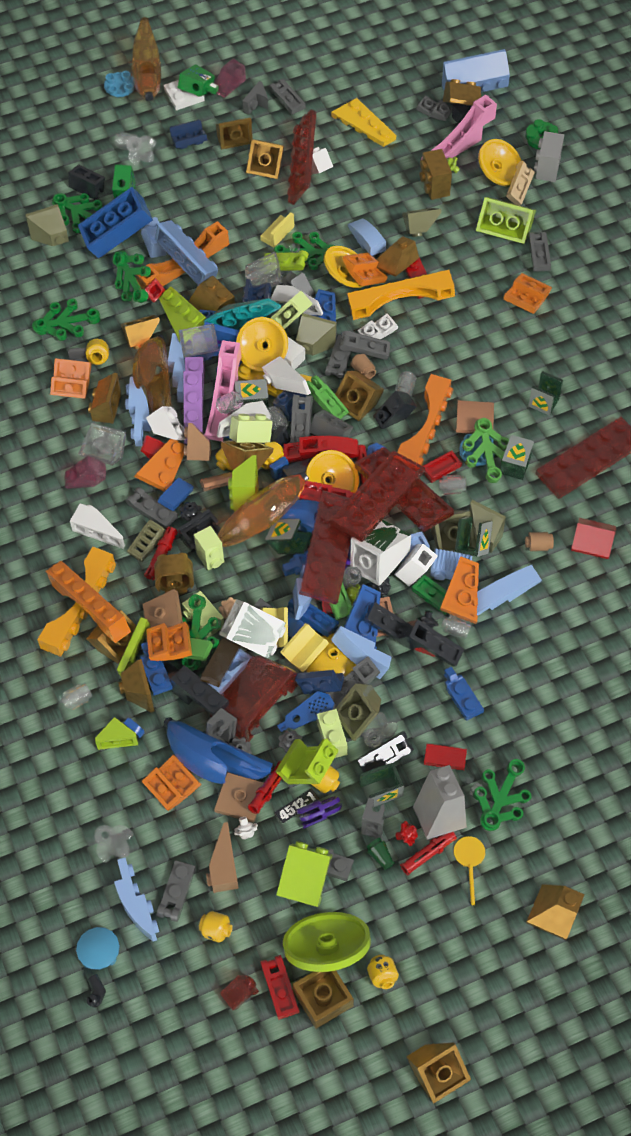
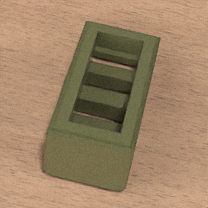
M149 520L129 547L127 553L143 562L157 546L158 541L162 539L165 529L154 521ZM138 547L143 550V553L136 550V548Z

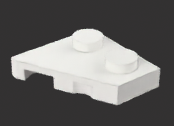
M179 80L164 85V90L176 110L205 101L204 95L197 96L177 88Z

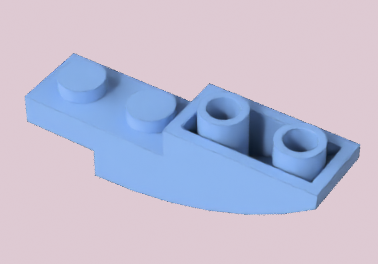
M130 377V383L126 384V393L129 395V399L125 400V407L129 409L132 424H134V428H131V439L135 440V446H142L144 431H151V427L146 419L150 415L149 408L140 384L134 377Z
M126 858L118 859L122 879L114 883L121 903L135 926L150 940L157 941L155 933H158L159 929L156 920H152L150 913L154 912L151 900L146 901L145 895H140L137 883L133 884L131 877L135 876L132 863L127 864Z

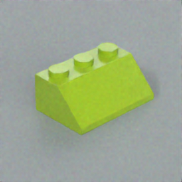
M485 197L476 231L525 244L536 210Z
M252 455L232 471V478L228 479L229 499L231 500L230 509L234 510L235 517L257 518L259 482L256 455Z

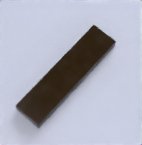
M223 637L201 676V681L220 687L241 645Z

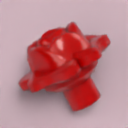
M407 821L401 824V831L396 832V839L398 841L403 839L409 846H412L418 837L416 827Z

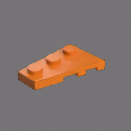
M170 439L134 477L165 492L174 481L184 456L185 444Z
M460 556L440 607L441 611L477 624L479 563Z

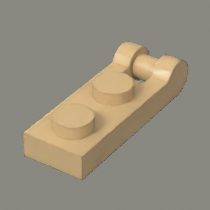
M520 161L517 164L516 173L506 195L516 205H522L534 175V170L528 168L524 161Z

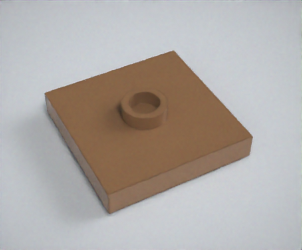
M175 589L143 604L144 616L151 625L150 628L163 623L166 624L167 628L183 623L179 595Z
M227 773L226 782L222 786L214 811L238 819L247 817L248 822L254 823L257 814L249 811L248 804L255 797L256 790L262 787L264 783Z

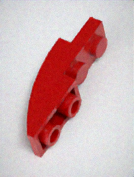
M308 436L299 437V442L284 444L283 453L288 459V463L306 460L328 450L339 451L349 458L359 457L358 439L348 437Z

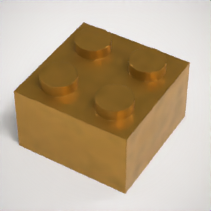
M437 149L423 152L422 160H420L422 172L419 175L421 182H424L426 194H429L431 200L450 196L452 171L443 150Z
M336 970L312 972L293 983V992L315 1029L354 1006V999Z

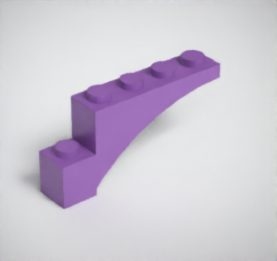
M185 357V371H183L184 429L188 427V423H194L203 433L205 360L203 357ZM188 438L184 440L185 445H187Z

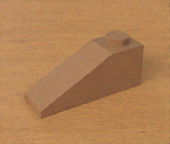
M228 822L223 823L209 864L210 873L206 874L207 884L212 886L213 893L239 889Z

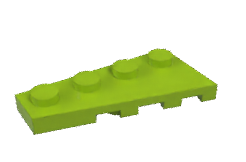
M170 286L159 297V300L179 341L184 345L204 325L206 317Z

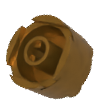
M186 553L162 554L157 557L154 570L155 587L159 592L162 590L167 593L175 589L178 591V595L187 593V589L190 587L191 589L193 588V563Z

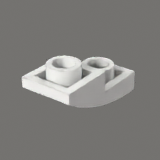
M386 314L375 323L371 320L360 328L358 332L362 335L382 339L397 330L398 326Z

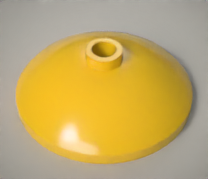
M491 139L485 142L479 150V164L486 177L498 185L510 186L517 170L516 166L521 161L514 147L503 140Z
M343 246L330 247L324 254V263L329 274L336 281L347 287H364L355 281L343 261V256L357 253Z
M267 317L254 318L245 323L240 329L236 340L241 346V361L248 368L255 371H263V366L279 356L284 359L288 351L289 343L286 331L277 321ZM265 342L268 343L267 348H264L263 346Z
M328 450L317 454L311 459L305 473L309 477L307 481L332 485L335 488L351 490L353 493H356L358 489L359 475L357 468L347 455L339 451ZM326 477L330 479V483L326 482Z
M330 634L328 637L323 635L322 637L329 644L309 665L306 672L334 670L336 674L343 673L345 677L353 671L352 668L356 664L346 657L331 641L334 634ZM331 653H336L337 655H336V656H331L330 654H331Z

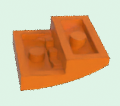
M369 253L343 256L346 268L360 286L386 282L387 276L377 268L379 261Z
M521 273L514 280L513 286L505 293L503 300L534 314L545 301L552 287Z
M55 358L50 395L86 399L91 362Z
M186 622L168 628L163 623L146 629L150 661L175 660L192 655L189 626Z
M174 754L160 768L156 767L142 780L143 784L168 811L181 803L202 785Z

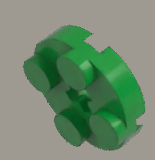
M541 119L535 120L526 129L525 138L527 143L532 148L541 150V148H538L540 138L544 136V132L558 133V127Z

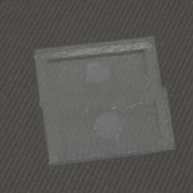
M275 252L245 265V277L251 280L253 286L270 283L272 288L282 283L280 265Z

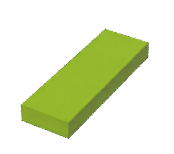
M142 617L139 619L117 667L119 674L135 662L141 644L147 635L146 629L151 626L147 619Z

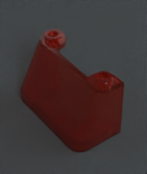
M261 655L253 656L248 661L247 667L221 694L229 701V705L224 710L237 719L235 736L239 739L244 737L246 742H250L254 737L251 731L255 727H259L261 718L282 695L286 696L287 691L292 694L298 687L295 680L297 673L294 670Z

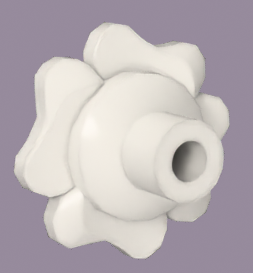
M247 817L239 818L240 825L234 829V835H239L242 839L253 837L254 831L257 830V823L248 822Z

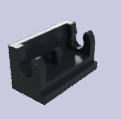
M79 164L68 172L70 188L82 194L86 193L94 200L98 198V191L103 193L104 176Z
M207 509L178 528L180 540L193 552L196 550L194 534L211 526L216 535L222 533V529L219 527L220 523L217 518Z

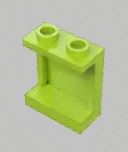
M295 739L275 772L287 784H320L339 750L328 739H322L319 746L307 747L300 739Z
M300 841L290 844L277 896L318 907L321 904V895L333 854H329V850L322 847H316V850L308 848L307 843Z

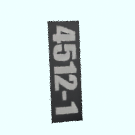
M311 788L276 811L275 814L282 823H285L298 814L296 809L313 803L320 798Z

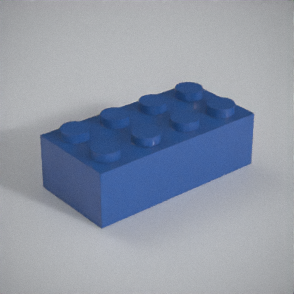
M131 187L81 222L78 227L87 248L99 259L152 222L153 219L144 198Z

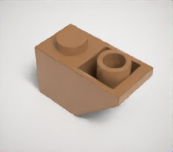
M188 423V427H185L184 432L185 438H188L187 445H184V456H187V460L211 461V441L194 423Z

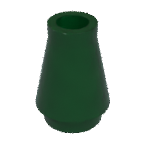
M381 838L375 839L366 846L368 849L367 853L384 871L395 864L385 841H382Z

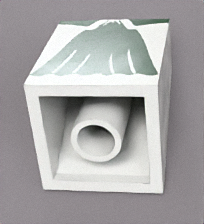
M383 519L351 538L350 570L378 586L381 585L410 552L411 534Z
M236 599L219 635L269 659L270 655L273 656L277 649L276 643L278 638H281L285 633L286 627L284 626L286 622Z

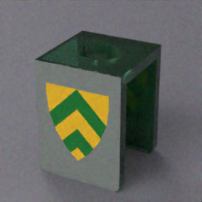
M542 371L538 388L533 386L531 389L529 407L550 416L560 399L563 379Z
M266 379L235 381L237 410L247 403L263 401L269 411Z
M514 435L510 436L501 464L503 475L520 480L524 479L532 456L531 450L534 441Z
M469 516L459 519L455 552L476 557L489 554L493 521L479 523L476 548L469 547L473 517Z
M281 519L273 521L265 540L278 555L304 554L313 534L311 532H297L301 523L300 519Z
M393 762L360 774V787L391 777L395 786L369 795V798L374 799V807L403 796L404 785Z

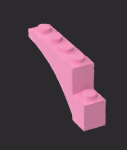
M487 95L474 101L473 106L458 126L432 150L442 149L447 159L448 157H456L482 140L483 126L495 119L497 103Z
M222 341L213 401L205 436L209 440L222 442L224 440V437H217L219 422L231 414L236 395L235 381H238V367L241 360V346L237 342Z

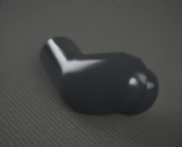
M98 974L92 975L88 979L93 991L90 997H87L86 1002L93 1008L102 1004L106 994V989Z

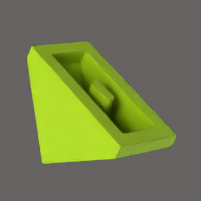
M115 717L95 737L98 750L138 745L136 733Z

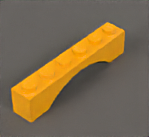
M450 270L353 291L347 293L352 318L356 320L371 316L382 305L398 298L422 296L442 300L455 297V290Z
M92 547L84 560L85 582L99 593L100 589L105 587L109 574L115 570L116 563L113 554ZM76 602L64 615L47 623L37 639L40 649L61 657L64 651L69 649L73 635L78 633L80 623L83 619L87 618L88 613Z

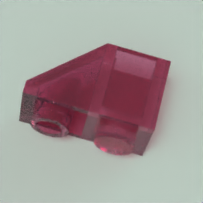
M232 59L222 67L215 82L219 86L217 92L219 95L225 98L246 81L245 65Z
M86 456L65 472V488L95 487L106 479V463Z

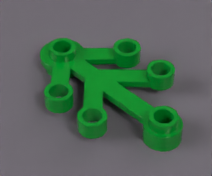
M58 193L54 195L52 200L53 205L58 204L62 218L66 220L64 221L65 226L69 225V217L66 215L65 208L71 211L73 219L72 228L75 233H80V229L76 228L81 223L79 215L87 219L93 214L85 210L93 209L98 211L103 208L100 200L89 203V196L86 193L72 197H66L65 194ZM80 202V204H78V205H73V204H71V203Z
M294 232L292 234V241L303 248H285L283 245H277L273 249V253H299V251L304 250L309 254L305 263L309 261V268L316 270L324 262L325 252L335 245H327L319 238L317 232H312L309 235V241L321 248L315 249L302 238V233Z
M122 250L115 252L113 255V263L117 266L115 287L123 290L122 300L130 302L133 297L135 302H146L148 292L145 289H141L134 275L148 277L151 269L148 266L130 268L128 265L131 262L138 265L143 264L144 256L137 253L127 255ZM130 283L134 289L133 294L129 291Z
M72 298L67 301V307L55 320L51 319L55 314L60 313L61 307L58 302L51 303L50 311L44 318L35 320L32 327L39 335L48 333L55 336L59 341H63L67 338L65 330L73 333L76 337L84 335V329L81 325L73 326L71 323L87 320L89 324H97L101 319L98 310L91 308L87 313L69 316L73 310L78 308L77 300ZM59 326L63 329L56 330L53 327Z
M192 595L188 601L189 607L193 609L191 630L189 629L190 638L203 640L213 629L217 630L221 627V620L211 617L208 623L200 630L202 609L206 606V600L201 595ZM182 617V621L187 623V620ZM210 636L206 639L208 641L214 640L212 649L218 647V638ZM182 659L183 666L185 665L191 671H196L201 666V660L194 659L192 665V659Z
M513 759L508 763V774L500 791L495 781V773L490 769L482 773L481 779L487 783L494 802L492 808H490L487 801V791L484 787H477L473 791V797L479 801L483 812L480 817V824L487 831H495L499 828L501 822L511 819L518 821L523 817V811L519 807H514L510 812L499 814L503 806L518 802L525 804L531 799V793L528 790H522L518 794L507 796L515 778L520 776L525 770L524 763L519 759ZM512 766L517 768V772L512 770ZM485 774H490L491 779H487ZM477 791H481L483 793V796L480 797L477 794ZM522 794L527 796V800L522 798ZM517 811L519 817L514 816L513 812ZM487 818H490L493 824H489Z

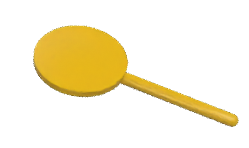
M468 836L457 841L454 847V856L458 863L469 868L471 905H475L473 867L483 861L485 847L477 838Z

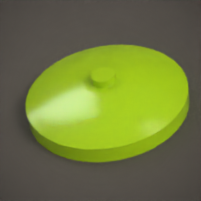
M325 912L308 916L292 925L283 938L284 954L287 960L300 969L312 972H329L348 967L359 961L368 952L371 944L370 931L367 924L354 915L342 912Z

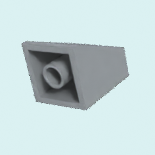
M450 765L429 772L413 805L427 840L467 828L464 794Z

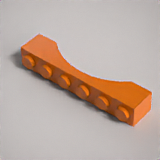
M217 221L203 230L195 240L194 245L198 249H202L206 257L209 258L229 245L228 230ZM172 258L162 263L146 265L151 269L150 275L148 277L136 275V279L141 289H144L154 278L162 286H165L184 274L185 271Z
M433 374L430 375L424 394V399L428 406V418L416 435L401 443L395 456V469L414 475L418 468L421 469L424 461L422 457L429 450V440H433L436 432L434 428L439 426L442 417L440 414L445 412L447 407L446 400L451 398L453 392L450 379Z
M59 561L46 570L52 586L62 596H68L77 602L114 643L131 632L124 615L64 562Z

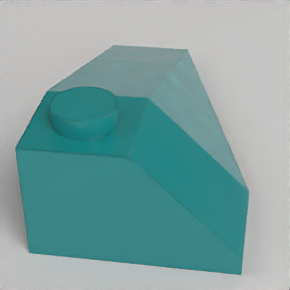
M270 298L229 304L206 318L204 323L209 322L240 330L248 321L258 317H265L280 309L281 305Z

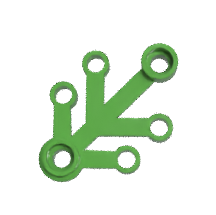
M481 418L475 422V432L469 439L463 442L462 447L465 451H471L480 436L482 443L472 455L467 457L465 463L468 467L473 468L476 466L480 456L485 453L488 468L486 479L490 483H497L502 476V472L499 468L495 467L493 453L501 458V463L504 466L511 465L509 462L502 461L505 453L503 450H506L509 439L502 437L494 431L489 419ZM489 436L498 442V447L490 441Z

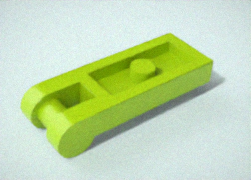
M304 250L299 251V253H265L260 267L263 271L304 270L305 261L309 254Z

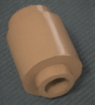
M357 354L353 357L351 366L355 371H358L368 379L375 376V366L365 354Z
M529 532L528 536H525V547L529 548V551H548L553 549V534H548V532Z

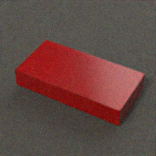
M451 450L423 465L421 471L433 483L462 467V462Z
M426 744L424 765L435 767L450 765L451 769L464 770L467 749Z

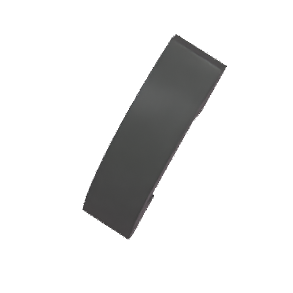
M366 657L353 667V671L344 677L341 691L326 692L335 703L332 710L338 706L355 683L369 685L379 675L380 671L369 657Z

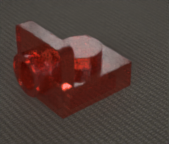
M238 975L220 992V995L232 1010H237L251 995H256L259 990L256 988V982L250 976Z

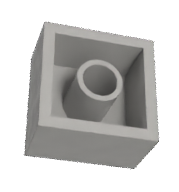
M545 131L543 138H540L538 148H541V150H537L535 160H538V162H535L534 172H537L536 179L556 182L564 134Z

